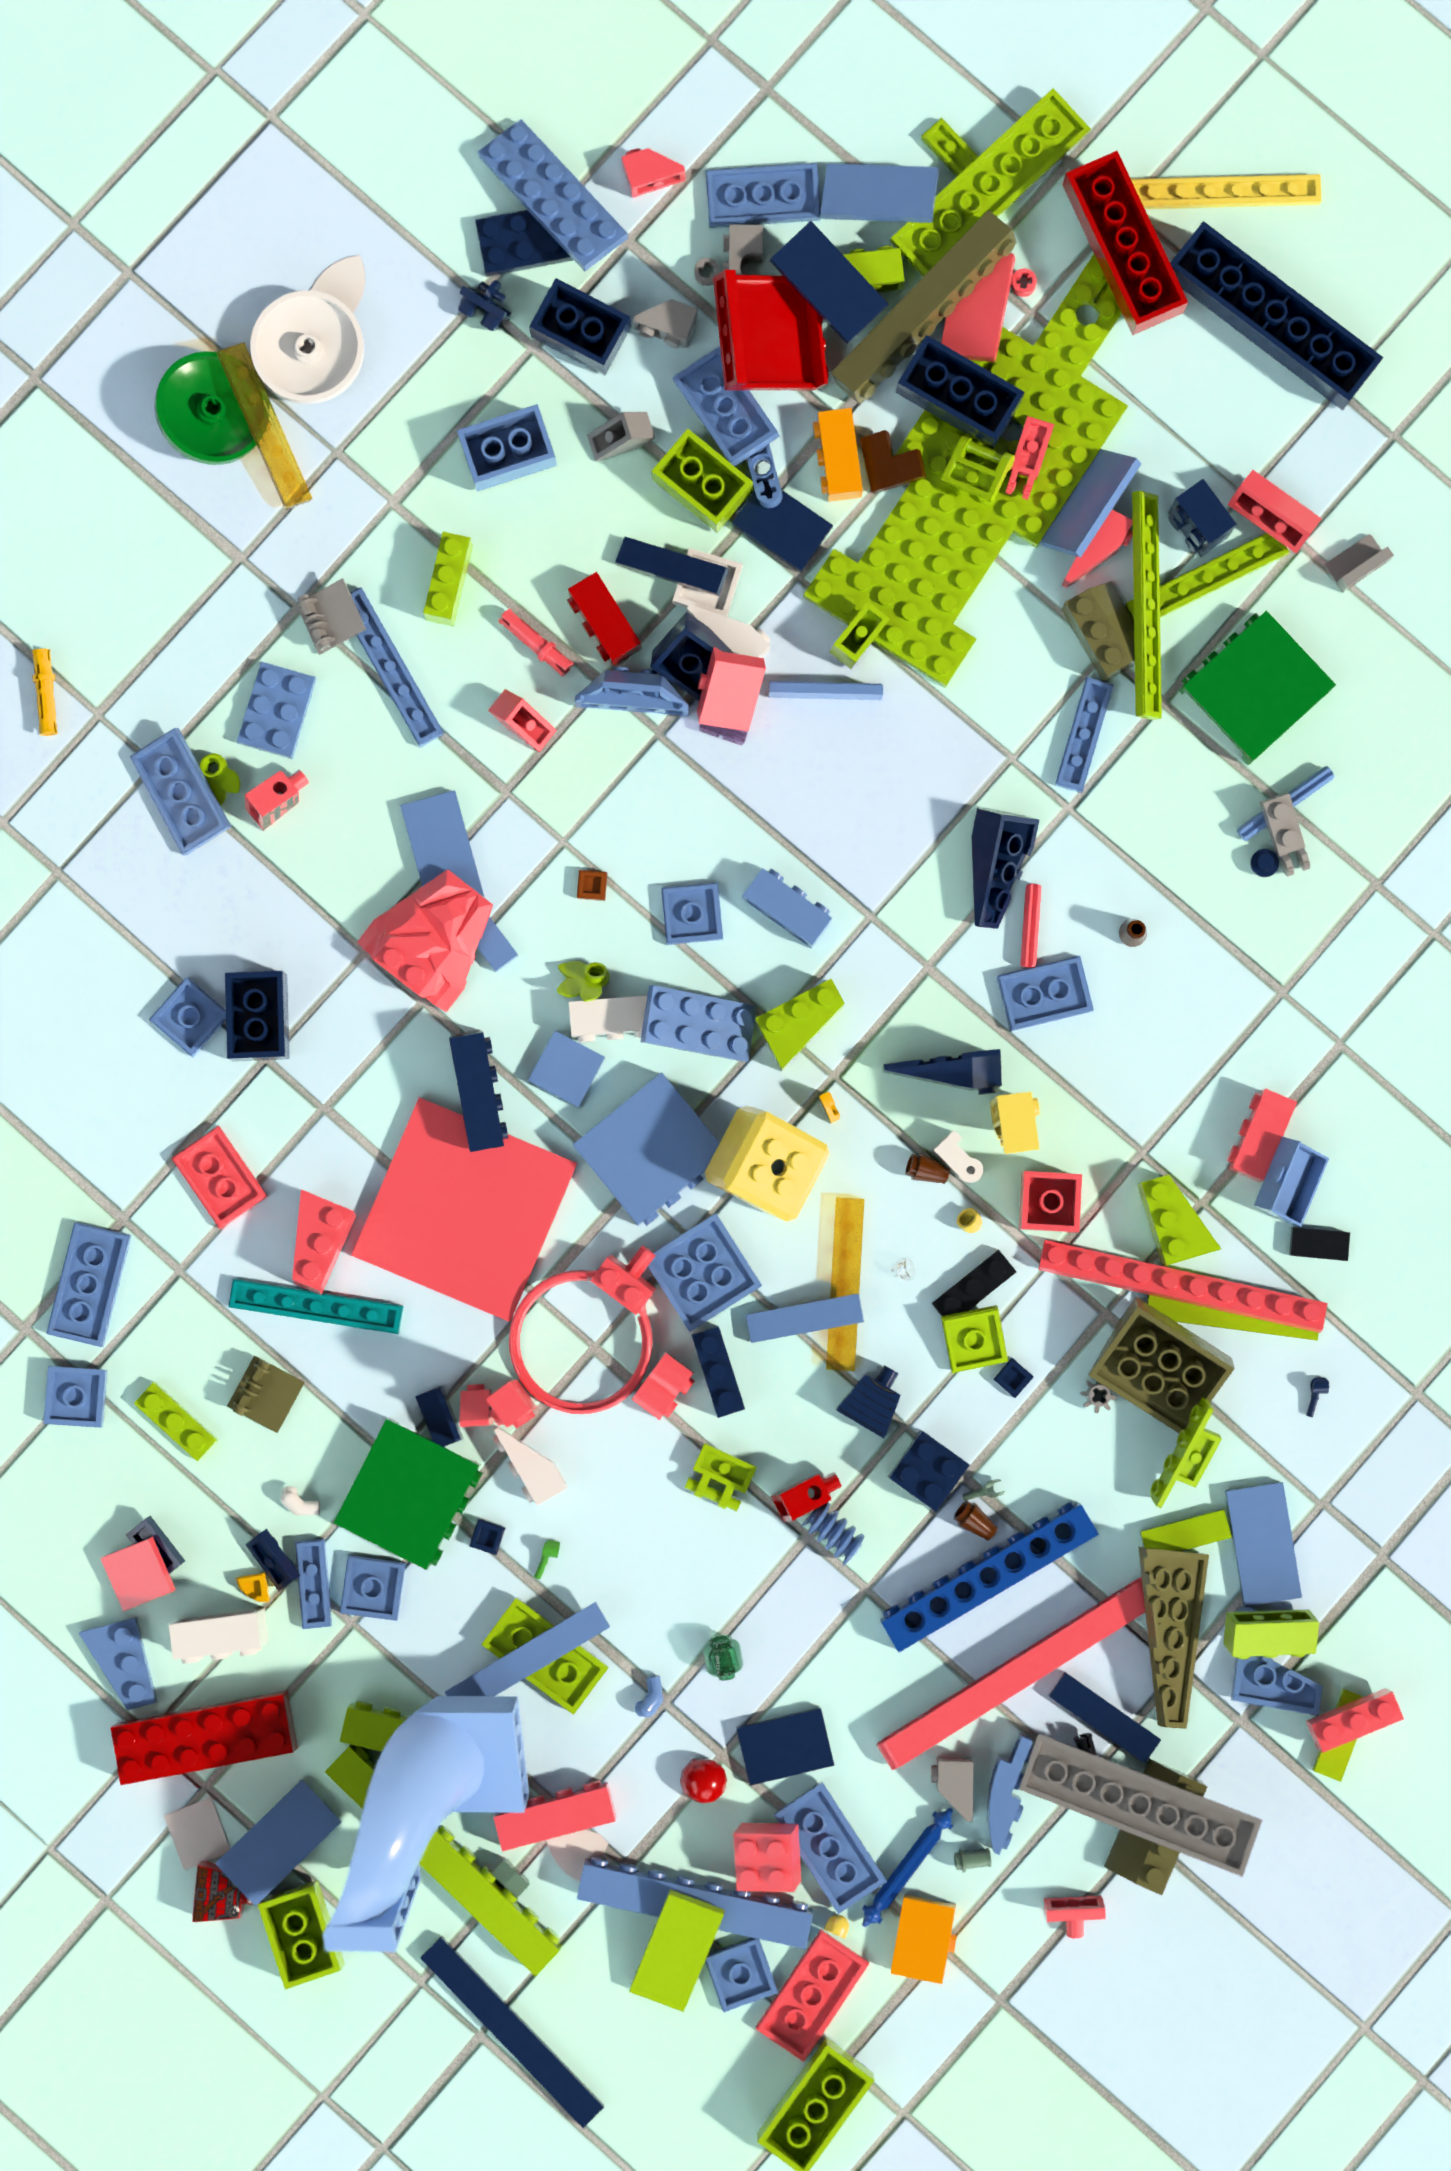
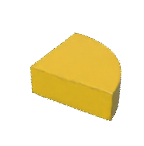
M826 1092L820 1095L818 1098L830 1123L839 1120L840 1113L835 1106L831 1093Z
M265 1572L236 1578L239 1589L249 1598L257 1602L270 1601Z

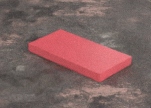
M1010 253L1006 257L1003 256L995 265L991 274L983 277L975 285L973 292L968 297H964L956 305L953 313L946 317L941 344L969 360L996 362L1016 259L1014 253Z
M820 1929L755 2029L805 2062L866 1970L869 1961Z

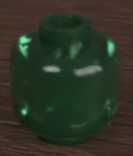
M718 1635L709 1639V1643L703 1649L707 1672L711 1676L718 1677L721 1681L733 1679L735 1674L743 1668V1657L739 1642L732 1639L730 1635Z

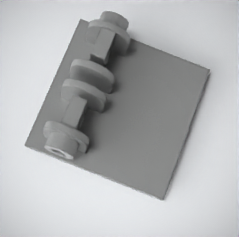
M343 578L311 596L305 594L297 598L299 602L296 604L319 655L366 630Z

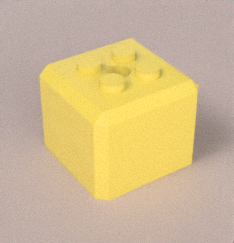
M746 1105L737 1109L705 1170V1176L708 1183L768 1215L788 1222L796 1219L830 1153L827 1144L767 1111ZM781 1159L784 1163L783 1171L778 1175H774L771 1171V1165L775 1160Z

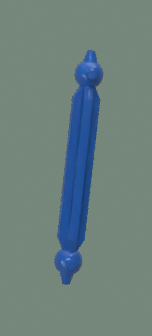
M948 1808L944 1812L939 1813L935 1811L932 1814L934 1824L926 1827L887 1879V1882L884 1883L875 1895L873 1905L868 1907L864 1905L862 1907L864 1911L863 1927L876 1922L880 1924L883 1921L881 1911L889 1908L940 1840L942 1829L948 1828L951 1830L954 1826L951 1824L953 1809Z

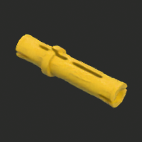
M35 649L32 650L34 660L32 680L35 683L37 693L39 735L54 736L58 734L53 691L55 674H52L51 650Z

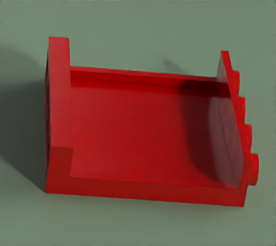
M724 270L713 277L725 390L815 391L828 384L829 369L825 360L826 341L822 332L823 318L784 276L736 275L735 270Z

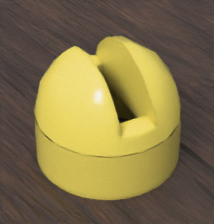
M967 1208L958 1215L957 1225L964 1232L971 1234L980 1230L982 1219L976 1210Z
M834 1915L828 1919L824 1930L845 1939L849 1931L848 1920L843 1915Z

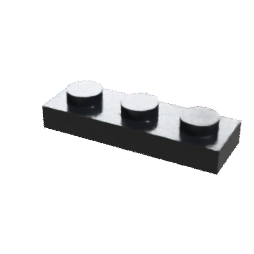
M997 1250L931 1304L941 1316L969 1311L1017 1271L1001 1251Z

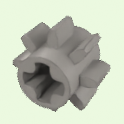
M1086 1381V1385L1089 1388L1086 1392H1080V1395L1086 1396L1087 1399L1083 1407L1093 1405L1094 1413L1098 1414L1102 1406L1106 1410H1111L1108 1403L1110 1399L1115 1400L1117 1397L1111 1395L1110 1389L1098 1381L1095 1385L1090 1381ZM1094 1389L1104 1390L1102 1402L1092 1400L1095 1396Z

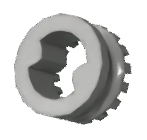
M707 257L698 260L694 268L696 281L706 287L713 285V277L719 274V265L714 259ZM707 265L715 271V273H710L709 278L702 277L699 273V270H704V266Z

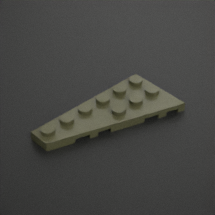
M1138 1547L1157 1724L1165 1728L1187 1729L1209 1555Z

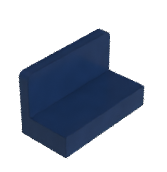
M443 1385L415 1396L433 1442L445 1447L464 1439Z

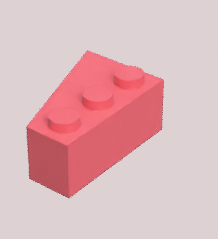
M302 1189L292 1280L295 1285L322 1295L356 1219L354 1211Z

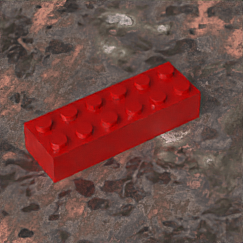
M1118 150L1066 172L1062 186L1132 336L1183 314L1188 305V300Z
M288 1690L120 1722L110 1727L120 1786L293 1753L298 1748Z

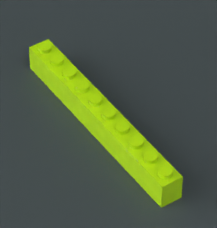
M350 1744L327 1768L325 1773L363 1809L376 1765L369 1759L371 1754L364 1747ZM444 1825L438 1827L419 1862L420 1865L536 1977L560 1951V1937L549 1927L545 1930L537 1922L539 1917L529 1907L523 1909L516 1902L518 1898L508 1889H503L495 1881L496 1878L488 1867L484 1866L481 1868L474 1861L476 1856L466 1846L459 1847L453 1841L455 1838L454 1834Z

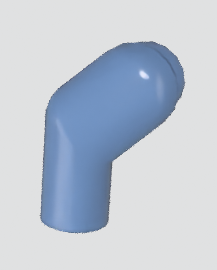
M660 1675L646 1677L648 1695L643 1701L637 1702L635 1705V1712L639 1717L649 1718L653 1716L663 1703Z

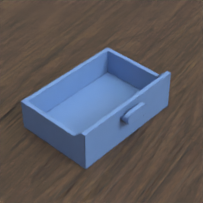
M1282 1137L1254 1206L1289 1224L1302 1227L1330 1158L1302 1144L1301 1141Z

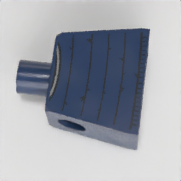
M884 1365L876 1380L864 1374L837 1406L836 1411L884 1439L901 1396L890 1389L899 1373Z

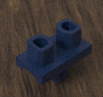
M494 280L490 285L481 281L478 289L485 292L484 295L470 286L468 288L463 286L459 292L463 297L458 311L473 318L479 306L486 310V313L480 324L490 331H496L502 321H509L512 312L493 301L496 299L503 303L506 295L499 292L501 283L497 280Z

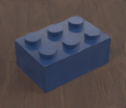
M555 278L534 316L529 330L533 339L606 375L632 326L631 316Z
M284 971L225 973L227 1059L232 1062L290 1059L287 974Z

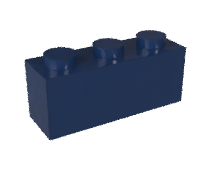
M719 1326L691 1335L717 1418L745 1410Z

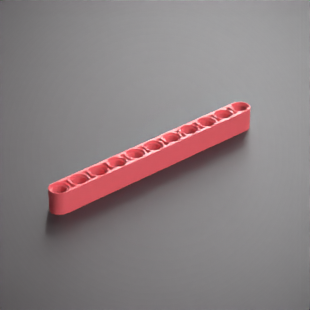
M1142 1577L1126 1585L879 1741L876 1746L891 1770L906 1764L1144 1614Z

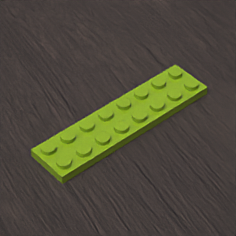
M1052 88L936 196L932 223L907 222L891 237L890 242L896 248H901V254L924 277L988 210L999 217L1091 131V128L1060 94Z

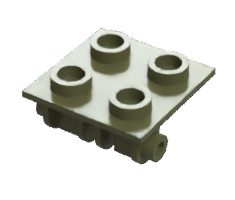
M254 1355L227 1407L233 1409V1412L241 1416L244 1415L278 1433L305 1382Z

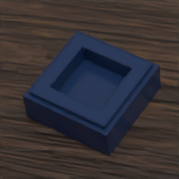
M1011 1358L993 1380L1012 1397L1016 1398L1034 1376L1015 1359Z
M478 1518L469 1547L497 1555L506 1527Z

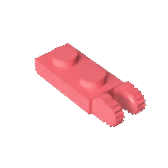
M1027 416L1015 453V460L1010 469L1012 473L1005 493L1012 494L1016 486L1017 475L1019 474L1029 477L1022 492V498L1029 499L1034 480L1038 478L1054 424Z

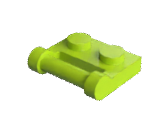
M962 435L941 480L948 485L993 503L1007 472L1013 466L1015 455L1007 452L1002 454L973 442L972 438L966 435ZM969 452L994 462L998 466L994 471L965 459L964 456Z

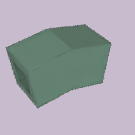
M504 1859L492 1872L494 1877L516 1898L530 1885L529 1879L508 1859Z

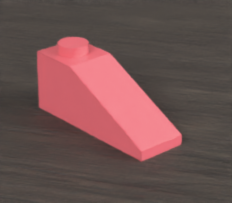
M1111 510L1082 557L1075 558L1062 586L1068 588L1116 554L1121 545L1127 547L1133 536V530L1130 529L1133 524L1132 519Z

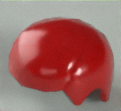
M693 1759L682 1770L680 1784L683 1793L693 1801L711 1803L716 1801L725 1792L727 1777L723 1767L716 1761L711 1759Z

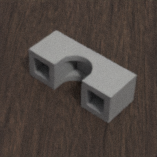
M729 225V234H724L723 252H729V262H723V271L735 270L736 275H743L741 269L744 265L750 262H762L763 225Z

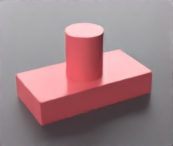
M1102 1896L1044 1898V1911L1047 1922L1066 1921V1935L1069 1938L1077 1939L1084 1936V1920L1106 1919V1909Z

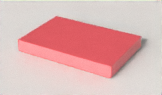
M217 1126L171 1158L219 1229H222L268 1197L220 1126Z

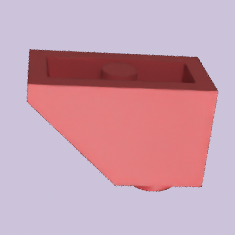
M640 148L632 149L625 156L621 157L622 168L632 198L686 181L683 165L649 148L644 150Z
M504 689L488 710L501 724L538 752L543 749L557 731L523 698L507 689Z
M484 1384L467 1385V1390L460 1391V1427L493 1424V1418L489 1413L492 1407L486 1400V1398L492 1395V1389H485Z

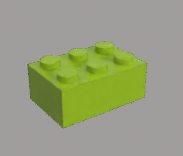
M689 429L682 434L651 471L652 480L716 533L753 492L752 480Z
M318 1880L271 1895L259 1902L260 1915L285 1990L342 1970L345 1962L341 1951H325L323 1932L330 1921V1915Z

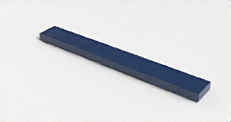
M443 1936L420 1957L582 2128L604 2108V2104Z

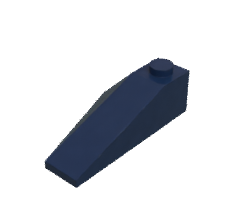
M977 808L971 836L975 926L999 928L1012 898L1010 890L1015 879L1020 880L1023 871L1020 870L1025 856H1030L1034 849L1040 819Z
M1000 1049L962 1053L958 1058L940 1056L931 1058L929 1061L911 1060L883 1064L882 1066L883 1073L969 1091L978 1090L979 1095L996 1093L995 1088L1002 1086Z

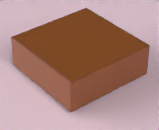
M579 870L577 899L606 901L608 873Z

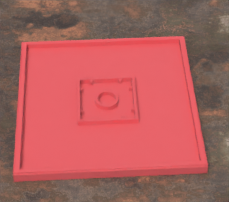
M419 1097L351 1256L511 1322L578 1163L509 1134L508 1139H503L504 1146L470 1152L463 1115Z

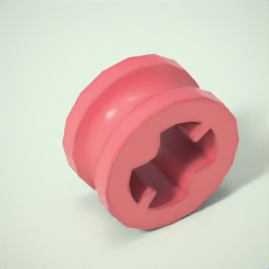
M1022 268L1013 274L1011 290L1015 295L1028 297L1034 292L1037 283L1034 272L1030 269ZM1021 277H1026L1027 282H1031V284H1027L1025 289L1020 288L1021 284L1017 285L1016 283L1020 281Z

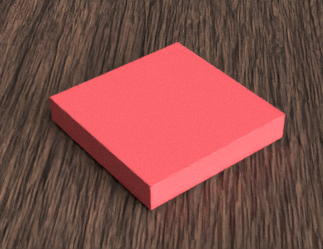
M153 1537L100 1558L123 1611L176 1590Z

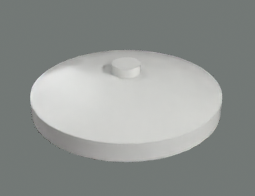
M303 290L283 295L264 309L254 325L250 350L254 367L260 379L273 393L294 403L315 404L338 396L355 380L363 363L364 338L356 317L343 302L323 292Z

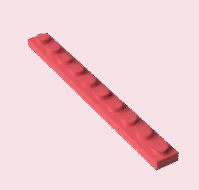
M1045 1240L1043 1243L1038 1267L1040 1271L1318 1333L1323 1331L1328 1304L1326 1302Z

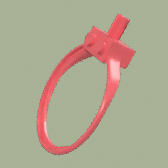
M642 1245L628 1265L611 1254L599 1269L571 1270L559 1273L536 1285L523 1298L511 1322L509 1351L518 1378L536 1399L562 1412L592 1414L619 1404L637 1388L647 1371L653 1343L652 1328L646 1304L657 1288L641 1276L656 1256L650 1249ZM590 1280L635 1315L640 1314L637 1320L642 1335V1351L634 1374L618 1392L596 1402L573 1403L550 1395L533 1380L522 1359L520 1333L527 1311L544 1292L565 1282Z

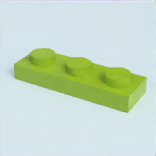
M153 1382L134 1403L197 1462L218 1441L209 1430L156 1382Z

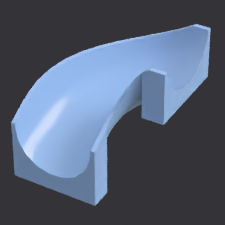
M437 1696L415 1711L395 1730L382 1751L368 1788L347 1880L337 1908L323 1932L325 1951H397L421 1881L419 1862L437 1828L452 1812H525L529 1799V1787L518 1696Z

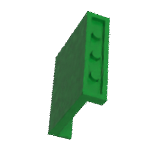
M1267 610L1261 616L1257 613L1251 616L1243 624L1246 629L1240 635L1234 632L1223 642L1226 647L1219 654L1214 650L1202 662L1205 666L1198 673L1193 669L1182 680L1184 686L1179 691L1181 694L1186 692L1244 754L1241 758L1248 766L1336 686L1330 677Z
M386 1418L334 1524L425 1570H428L431 1565L436 1567L443 1554V1550L439 1548L444 1538L449 1540L457 1526L452 1523L457 1512L463 1514L470 1500L465 1497L470 1486L476 1488L483 1474L478 1471L481 1464L475 1463L407 1429L391 1418Z

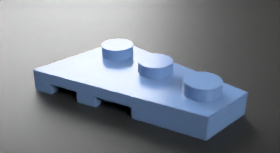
M137 1617L79 1632V1635L127 1710L157 1702Z
M1250 1656L1248 1659L1236 1658L1231 1701L1318 1716L1323 1686L1292 1669L1280 1665L1271 1658L1263 1656Z

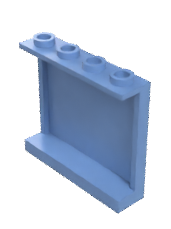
M661 1072L576 1141L573 1146L639 1226L644 1223L648 1226L660 1216L656 1211L665 1204L670 1208L682 1198L679 1193L688 1186L692 1190L704 1180L701 1175L710 1163L719 1145V1141Z

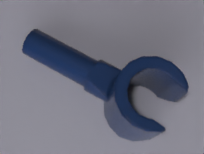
M1314 1378L1311 1380V1400L1306 1414L1308 1417L1313 1418L1319 1394L1329 1393V1381L1326 1378Z

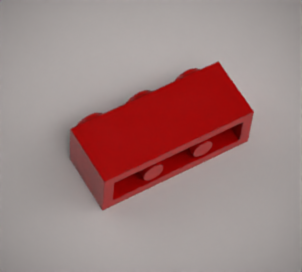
M597 571L568 588L570 598L567 599V602L574 614L580 612L585 620L581 625L588 637L594 636L598 641L599 646L596 649L604 662L609 660L612 666H615L642 649L640 640Z

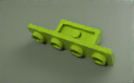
M1202 1398L1199 1404L1192 1408L1190 1421L1186 1429L1181 1430L1176 1441L1177 1445L1173 1453L1169 1454L1164 1461V1470L1161 1476L1151 1486L1150 1497L1156 1507H1163L1176 1481L1194 1488L1197 1487L1222 1440L1220 1434L1205 1428L1214 1411L1209 1400Z

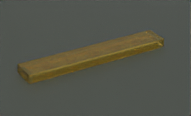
M245 342L219 350L217 353L284 509L288 510L310 502L313 498L262 381L254 367Z
M836 1197L830 1299L859 1294L865 1199ZM858 1323L828 1329L826 1370L855 1371Z

